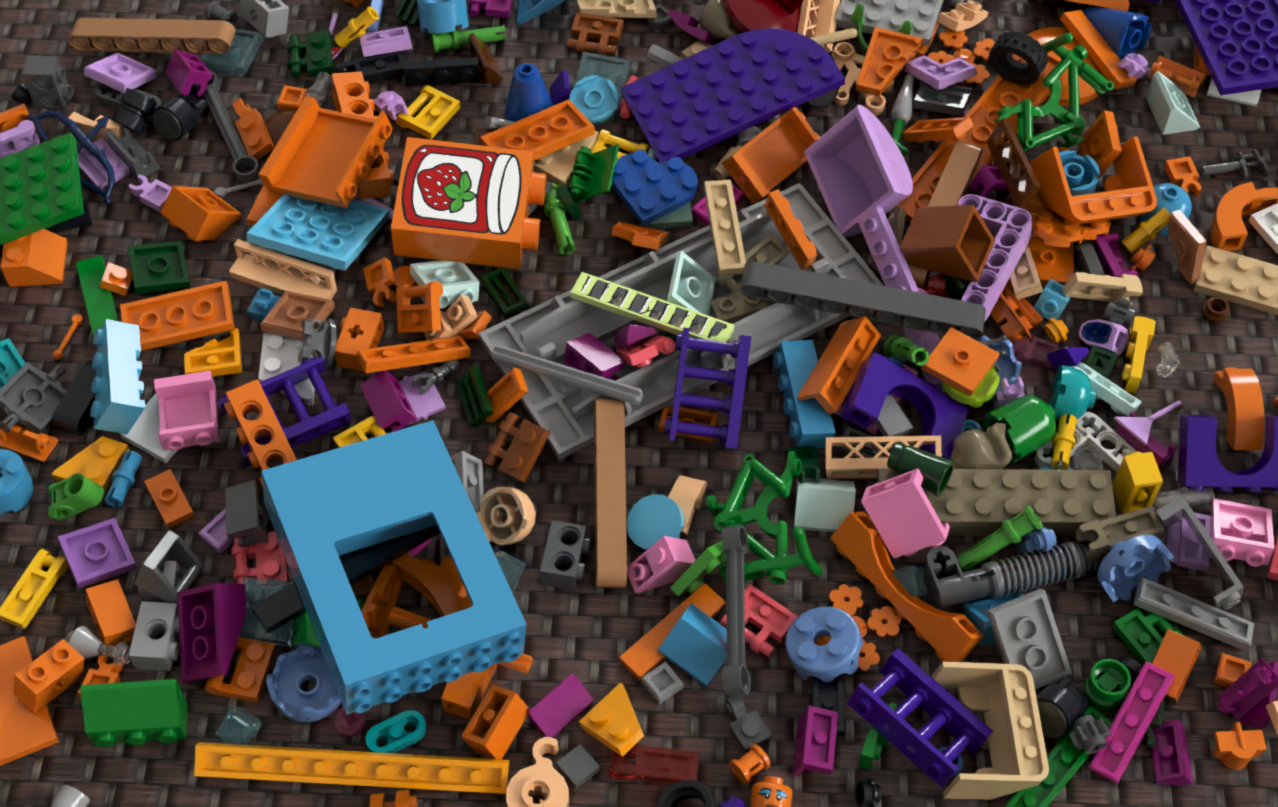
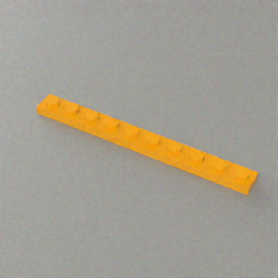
M198 742L195 745L194 776L506 794L509 781V760Z

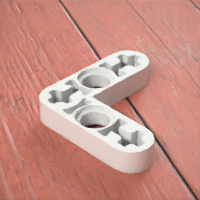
M1085 412L1077 420L1073 436L1076 440L1075 447L1071 450L1070 457L1087 445L1114 471L1118 472L1124 456L1137 452L1096 414ZM1083 424H1084L1085 426H1087V425L1090 424V425H1092V428H1091V427L1084 428V427H1083ZM1053 438L1046 445L1036 450L1034 460L1040 468L1051 463L1052 458H1044L1043 454L1049 455L1054 451ZM1109 440L1114 443L1115 448L1111 450L1105 449L1100 442Z

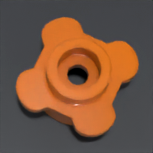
M1150 243L1145 249L1140 247L1131 258V261L1134 262L1131 270L1139 268L1145 271L1155 257V253L1150 251L1152 247Z

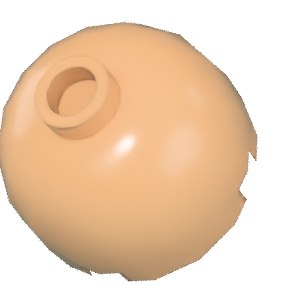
M496 487L488 490L480 499L479 503H482L480 512H477L476 515L489 542L493 541L497 545H510L522 541L531 532L535 524L536 513L533 503L524 492L511 487Z

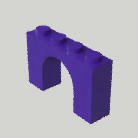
M874 352L862 363L841 416L866 429L878 419L886 396L902 397L915 406L922 418L923 431L921 436H941L942 457L951 459L953 441L961 433L970 407L954 400L935 385L927 383L915 376L911 371L896 365L887 357ZM923 444L919 448L936 455L935 444Z
M1180 415L1178 483L1187 486L1189 491H1204V487L1207 486L1215 487L1216 491L1224 492L1233 491V487H1244V491L1261 492L1262 487H1272V491L1278 492V416H1266L1264 449L1259 460L1246 470L1234 472L1226 470L1217 457V418L1210 415Z

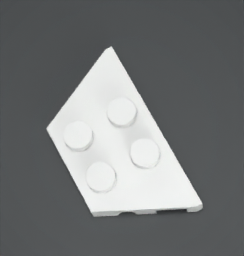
M267 332L263 333L259 382L300 366L302 362H298V354L301 352L303 340ZM310 379L294 385L304 403L313 405L315 389ZM284 390L280 391L281 394L286 395Z

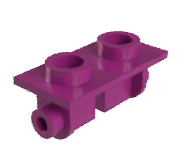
M1261 658L1218 696L1221 702L1218 708L1224 714L1230 712L1239 721L1278 687L1277 674Z

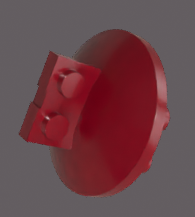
M804 0L722 1L728 16L733 21L734 28L738 32L744 33L758 29H783L797 33L802 2Z

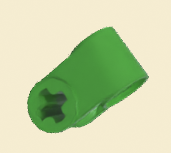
M79 473L51 484L48 487V494L51 496L48 516L56 520H66L80 512L97 506L104 495L103 487Z

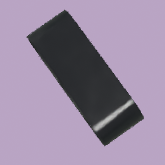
M88 360L84 363L57 406L52 418V424L55 428L82 436L94 420L90 415L92 403L95 401V393L91 391L92 382L96 376V369L92 367L93 361Z

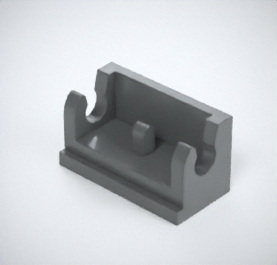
M121 126L123 134L119 138H117L112 130L105 133L110 147L128 165L130 172L137 180L138 175L147 177L161 169L154 156L147 152L131 136L126 126Z
M256 480L225 488L226 535L228 538L236 539L246 536L247 538L238 540V546L240 547L261 542L263 544L267 543V509L264 504L263 491Z

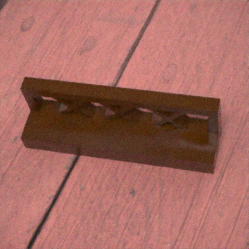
M1002 118L986 143L1016 206L1028 212L1040 214L1045 207L1038 193L1041 185L1009 120Z

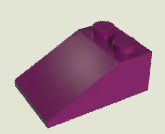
M213 583L178 591L182 682L226 675L247 615L245 584Z

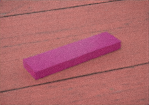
M1147 661L1145 662L1109 728L1111 735L1105 737L1108 743L1107 746L1096 752L1089 765V770L1118 785L1169 690L1175 675Z

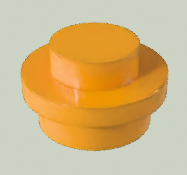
M1050 318L1048 324L1044 325L1047 336L1055 344L1065 342L1067 340L1066 334L1068 333L1066 325L1060 319Z

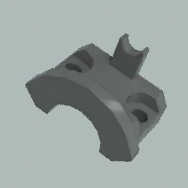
M301 319L304 340L301 352L298 354V362L309 359L312 354L315 359L322 356L325 367L329 368L336 349L337 332L334 320Z

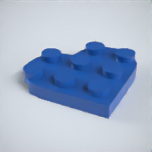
M637 150L634 153L620 157L617 160L612 176L614 191L642 227L693 200L698 187V179L694 170L685 164L681 158L673 157L670 160L657 163L643 150Z

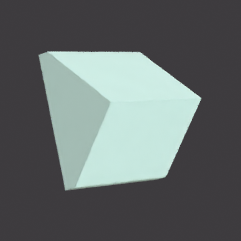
M1159 71L1154 73L1146 99L1162 135L1200 128L1184 91Z
M678 251L667 301L709 316L710 300H712L716 278L683 251Z
M797 477L794 527L800 526L803 530L835 532L846 517L854 512L856 495L854 481L819 479V482L815 483L814 478L805 477V482L800 483Z

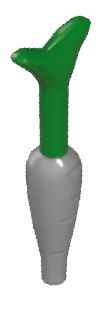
M909 74L904 78L903 85L891 112V120L894 123L891 137L902 155L909 153V150L900 143L903 127L910 121L912 114L914 76Z

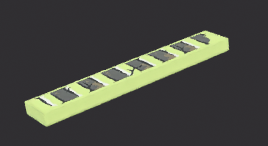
M581 272L571 290V298L675 335L677 333L682 334L685 327L690 328L689 338L728 343L735 328L734 324Z

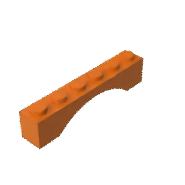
M865 512L850 513L830 537L837 545V551L856 565V571L875 585V591L893 604L895 612L901 618L911 623L915 628V633L922 640L930 643L935 649V654L942 661L963 662L985 637L965 615L949 613L934 608L908 589L893 567L883 539L871 518Z

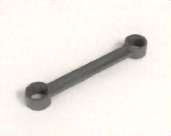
M210 71L213 77L208 82H212V84L206 86L204 93L198 97L204 98L207 102L210 112L234 160L232 167L236 181L240 184L256 181L260 178L258 175L260 172L258 161L256 158L248 156L218 94L220 87L217 76L213 71ZM193 84L195 93L199 88V84ZM247 167L254 168L251 172L248 173L239 172L240 170Z
M743 525L729 526L722 529V544L726 553L727 666L723 667L722 681L728 697L746 695L750 691V678L745 665L744 554L748 552V537Z

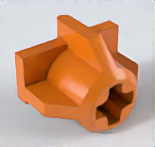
M1240 722L1234 723L1230 731L1215 732L1214 734L1217 745L1213 751L1214 757L1222 760L1225 766L1233 770L1245 768L1252 758L1260 756L1267 750L1263 731H1242Z

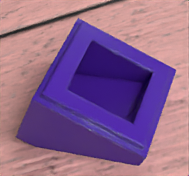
M566 70L561 71L550 87V97L553 106L568 100L570 97L569 76Z
M1066 347L1048 353L1046 356L1054 370L1057 371L1061 365L1076 366L1088 354L1089 350L1087 347Z

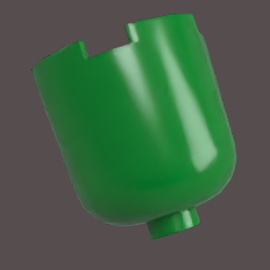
M1032 395L1019 397L986 413L985 417L988 420L983 422L985 432L988 427L993 426L995 423L1006 424V434L1011 442L1010 449L1012 452V459L1009 464L1016 463L1052 440L1056 432V413L1053 407Z

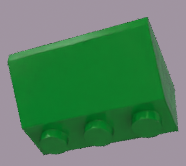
M176 679L81 685L80 692L85 733L92 745L111 747L117 743L142 745L146 741L173 743L177 739H186L188 703Z

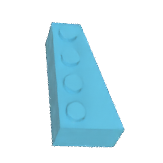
M106 319L102 327L96 329L93 343L97 345V352L94 355L92 367L96 369V376L93 379L91 391L95 393V401L92 403L90 415L94 418V429L128 434L145 409V400H140V393L144 391V384L142 381H138L142 371V362L136 361L141 352L139 325Z

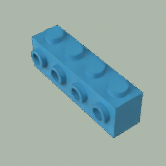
M813 340L781 341L777 352H774L773 365L779 371L778 386L779 390L784 393V413L789 415V435L791 439H794L795 446L826 448V437H834L835 435L831 414H828L815 398L801 401L797 398L818 362Z

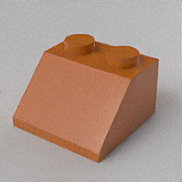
M172 186L161 211V214L169 219V223L172 226L182 229L187 233L186 236L195 242L216 239L242 216V213L210 189L202 187Z
M42 229L5 243L3 245L1 270L9 287L63 284L67 239Z

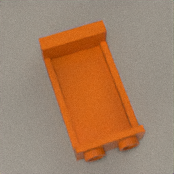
M793 107L724 160L722 165L745 193L751 204L764 198L770 193V190L807 161L804 151L817 141L820 136L807 123L804 114L796 107Z

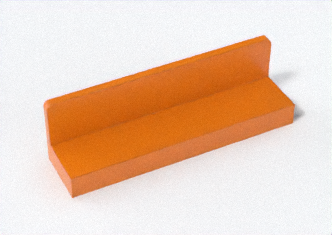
M866 316L844 321L840 324L797 396L799 401L815 398L828 414L838 411L856 380L862 363L868 359L881 337V334Z

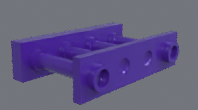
M684 327L682 334L677 333L675 350H680L672 414L671 418L666 417L664 434H669L668 440L675 441L676 433L720 438V441L724 442V448L737 449L752 336L740 335L738 336V341L726 343L689 338L690 328ZM687 349L731 354V357L735 358L734 369L723 371L686 366ZM683 377L727 382V385L732 386L730 397L719 399L682 394ZM687 405L723 410V413L728 414L727 425L716 427L679 422V406Z
M322 356L316 359H306L300 366L260 382L291 448L351 423L350 411L346 403L339 406L334 404L320 374L326 372ZM307 379H310L324 407L323 413L313 417L308 415L294 386ZM281 390H284L299 420L297 424L288 428L282 426L268 397ZM224 394L221 399L217 400L222 415L227 414L224 404L228 400L226 394ZM269 437L258 438L256 443L266 445L271 439ZM246 442L240 450L246 466L249 467L252 464L247 453L251 452Z
M898 648L891 654L880 670L885 677L871 690L863 683H860L847 701V704L926 773L929 778L943 788L958 769L952 763L954 759L965 748L975 754L993 730ZM893 685L897 686L908 696L895 711L880 699ZM917 706L932 717L919 732L904 720ZM941 727L956 738L943 753L928 741Z

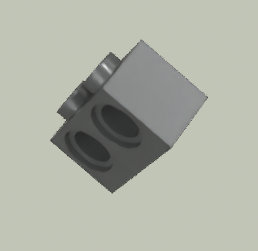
M28 55L22 75L35 108L65 110L67 101L72 96V88L66 81L65 69L61 67L58 57Z
M552 520L540 568L541 585L575 591L577 581H583L585 563H582L583 555L589 554L591 538L587 537L586 526ZM567 541L575 542L573 545H565L564 543ZM559 567H569L566 571L558 570Z

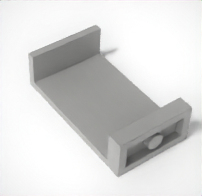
M1180 496L1156 510V515L1164 530L1185 519L1229 585V589L1213 597V606L1216 608L1223 607L1224 610H1227L1238 604L1243 593V585L1184 497Z

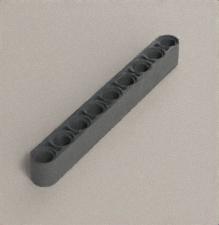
M750 261L744 265L740 292L748 297L857 318L866 316L872 321L946 334L952 327L972 339H978L983 336L986 309L980 304L756 261Z

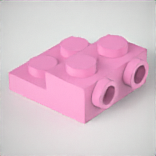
M1213 498L1210 506L1212 516L1211 539L1225 560H1243L1253 567L1263 564L1268 565L1274 551L1272 509Z

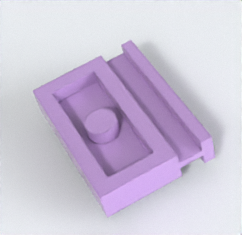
M407 26L365 33L362 37H359L364 57L412 49Z
M102 137L93 142L99 150L104 151L107 160L113 167L114 183L131 174L128 165ZM83 148L77 154L79 170L93 185L102 189V187L108 184L107 171L94 156Z
M1194 513L1211 537L1212 516ZM1185 519L1168 527L1165 532V546L1174 556V559L1171 561L1168 559V561L1176 563V566L1206 571L1209 567V555Z

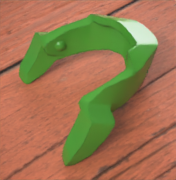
M857 4L851 21L857 24L856 39L862 52L866 55L869 45L866 44L862 36V25L865 17H862L864 6ZM904 21L898 32L910 35L912 22Z

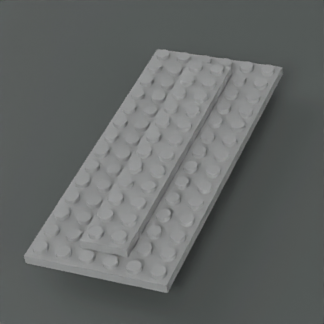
M801 183L780 192L789 201L791 212L796 219L800 220L804 234L809 241L813 242L817 251V257L814 263L811 264V268L804 271L884 286ZM766 199L737 212L744 254L749 252L770 233L789 250L764 207ZM710 225L599 276L601 279L667 301L676 255L678 251H683L716 278L712 300L730 294V291L725 286L722 287L717 282L719 272ZM791 251L785 259L777 264L778 266L801 270ZM738 275L733 277L738 284L741 282V278ZM571 290L480 332L479 340L490 356L494 347L500 345L564 365L566 342L590 332L597 339L606 338L614 345L615 331L629 324L638 325V321L571 298ZM776 302L733 323L735 328L728 343L738 341V336L740 335L752 336L748 366L777 352L781 341L803 340L849 316ZM710 306L709 316L715 318ZM687 349L686 366L723 371L734 369L735 358H732L731 354ZM674 350L671 354L659 352L658 356L651 358L652 363L637 368L636 365L631 366L625 363V368L612 375V377L614 375L620 377V379L616 380L617 382L640 388L643 392L640 404L634 405L624 402L625 427L673 404L680 350ZM494 361L503 376L513 368V366ZM521 369L528 392L520 399V402L536 425L551 432L546 441L557 458L560 460L593 444L595 398H615ZM683 377L681 393L691 395L718 381Z

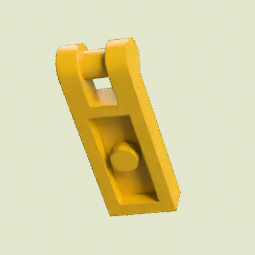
M39 550L0 607V620L26 629L59 577L67 572L69 566L66 559L62 556L56 558L47 550ZM49 567L47 572L43 571L42 569Z

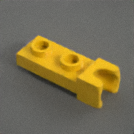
M1135 316L1132 329H1129V340L1125 358H1129V364L1125 363L1122 373V380H1126V392L1135 394L1142 379L1145 353L1153 338L1156 321L1150 318Z

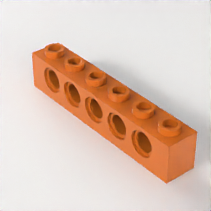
M362 71L332 74L331 94L336 111L372 119L378 118V116H374V101L369 99L368 81L364 82ZM384 145L380 150L379 156L375 158L367 177L363 179L357 190L359 199L390 196V186L394 185L393 170L388 169L389 155L388 152L383 151Z
M258 379L226 392L228 402L224 404L230 420L236 418L239 427L235 429L241 443L247 442L251 452L247 453L254 469L258 467L260 471L269 469L268 465L272 461H280L286 464L297 460ZM249 412L259 414L255 420H247L244 417ZM262 436H267L271 439L266 445L256 443L257 439ZM260 477L259 480L263 488L262 477Z

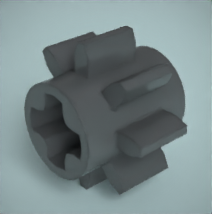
M1119 297L1117 303L1109 301L1103 320L1129 329L1136 310L1130 308L1131 301Z
M1087 715L1073 723L1075 732L1070 733L1069 737L1077 751L1084 748L1086 754H1093L1107 746L1108 743L1105 737L1111 734L1102 718L1095 721L1093 715Z

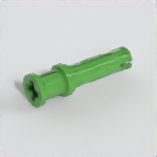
M501 25L466 31L456 29V31L431 33L433 51L438 53L439 50L450 48L456 51L461 49V46L470 45L469 36L471 33H474L484 43L506 41V34L496 35V33L505 32V26Z
M552 183L554 187L545 196L543 211L550 218L560 254L564 255L565 248L566 255H569L575 251L576 247L565 216L566 209L557 192V188L560 185Z
M893 334L888 336L883 343L884 353L888 357L898 358L901 362L909 361L922 366L929 360L928 351H925L922 347L915 346L906 337Z
M1029 505L1024 507V512L1011 520H1004L1001 524L1002 527L961 554H958L956 557L962 568L967 572L1012 542L1014 544L1019 543L1026 534L1036 528L1038 530L1043 528V524Z

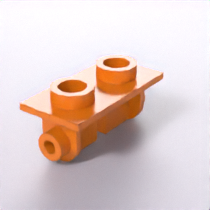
M1159 55L1156 63L1154 62L1150 70L1151 74L1148 79L1152 80L1154 73L1159 71L1180 87L1185 94L1195 97L1205 74Z
M1001 292L1000 298L994 305L990 315L997 325L1005 320L1008 321L1000 326V329L1014 345L1021 344L1024 341L1023 337L1026 335L1032 341L1033 338L1029 332L1033 328L1025 315L1019 317L1015 312L1018 306L1010 295L1005 297Z
M15 424L9 432H4L5 427L3 430L0 428V447L41 462L46 461L59 439L44 433H33L28 428L19 424Z

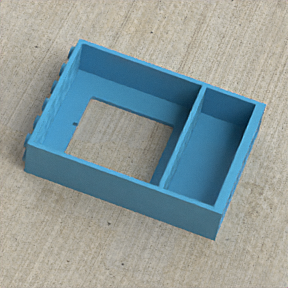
M433 420L261 471L264 504L346 715L353 712L363 713L374 705L383 702H395L403 695L412 692H424L430 689L432 685L444 681L453 682L462 675L473 671L483 672L490 668L491 665L503 661L506 663L512 662L519 658L520 655H523L527 624ZM437 525L473 606L426 622L427 628L425 629L422 624L376 639L372 638L339 556Z

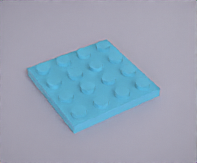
M283 194L247 232V242L345 271L388 221L390 209L355 199L351 200L347 208H342Z

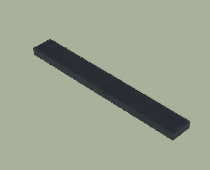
M435 525L340 555L339 558L350 585L433 538L440 531L438 526ZM295 582L251 606L252 612L268 634L306 612Z

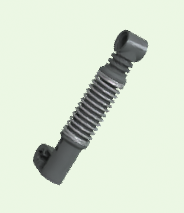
M1071 541L1064 544L1061 543L1060 546L1056 545L1046 552L1036 550L1035 553L1033 551L1029 554L1024 552L1023 556L1018 554L1017 557L1011 556L1010 559L1005 557L1004 561L1002 559H999L998 562L993 560L983 563L979 569L962 573L954 552L948 547L937 546L928 552L923 573L937 608L942 609L986 597L999 599L1003 595L1007 597L1009 594L1014 595L1016 592H1026L1028 589H1038L1040 586H1051L1053 583L1057 584L1065 580L1079 579L1086 572L1099 569L1101 562L1106 556L1087 560L1085 555L1088 552L1089 544L1092 542L1077 543ZM944 568L943 578H939L941 569Z

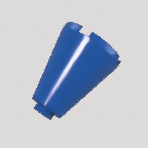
M1094 5L1083 11L1120 60L1127 54L1135 53L1138 48L1142 50L1145 47L1151 32V24L1147 22L1148 16Z
M530 63L517 66L512 77L504 113L506 120L515 122L553 106L538 67Z

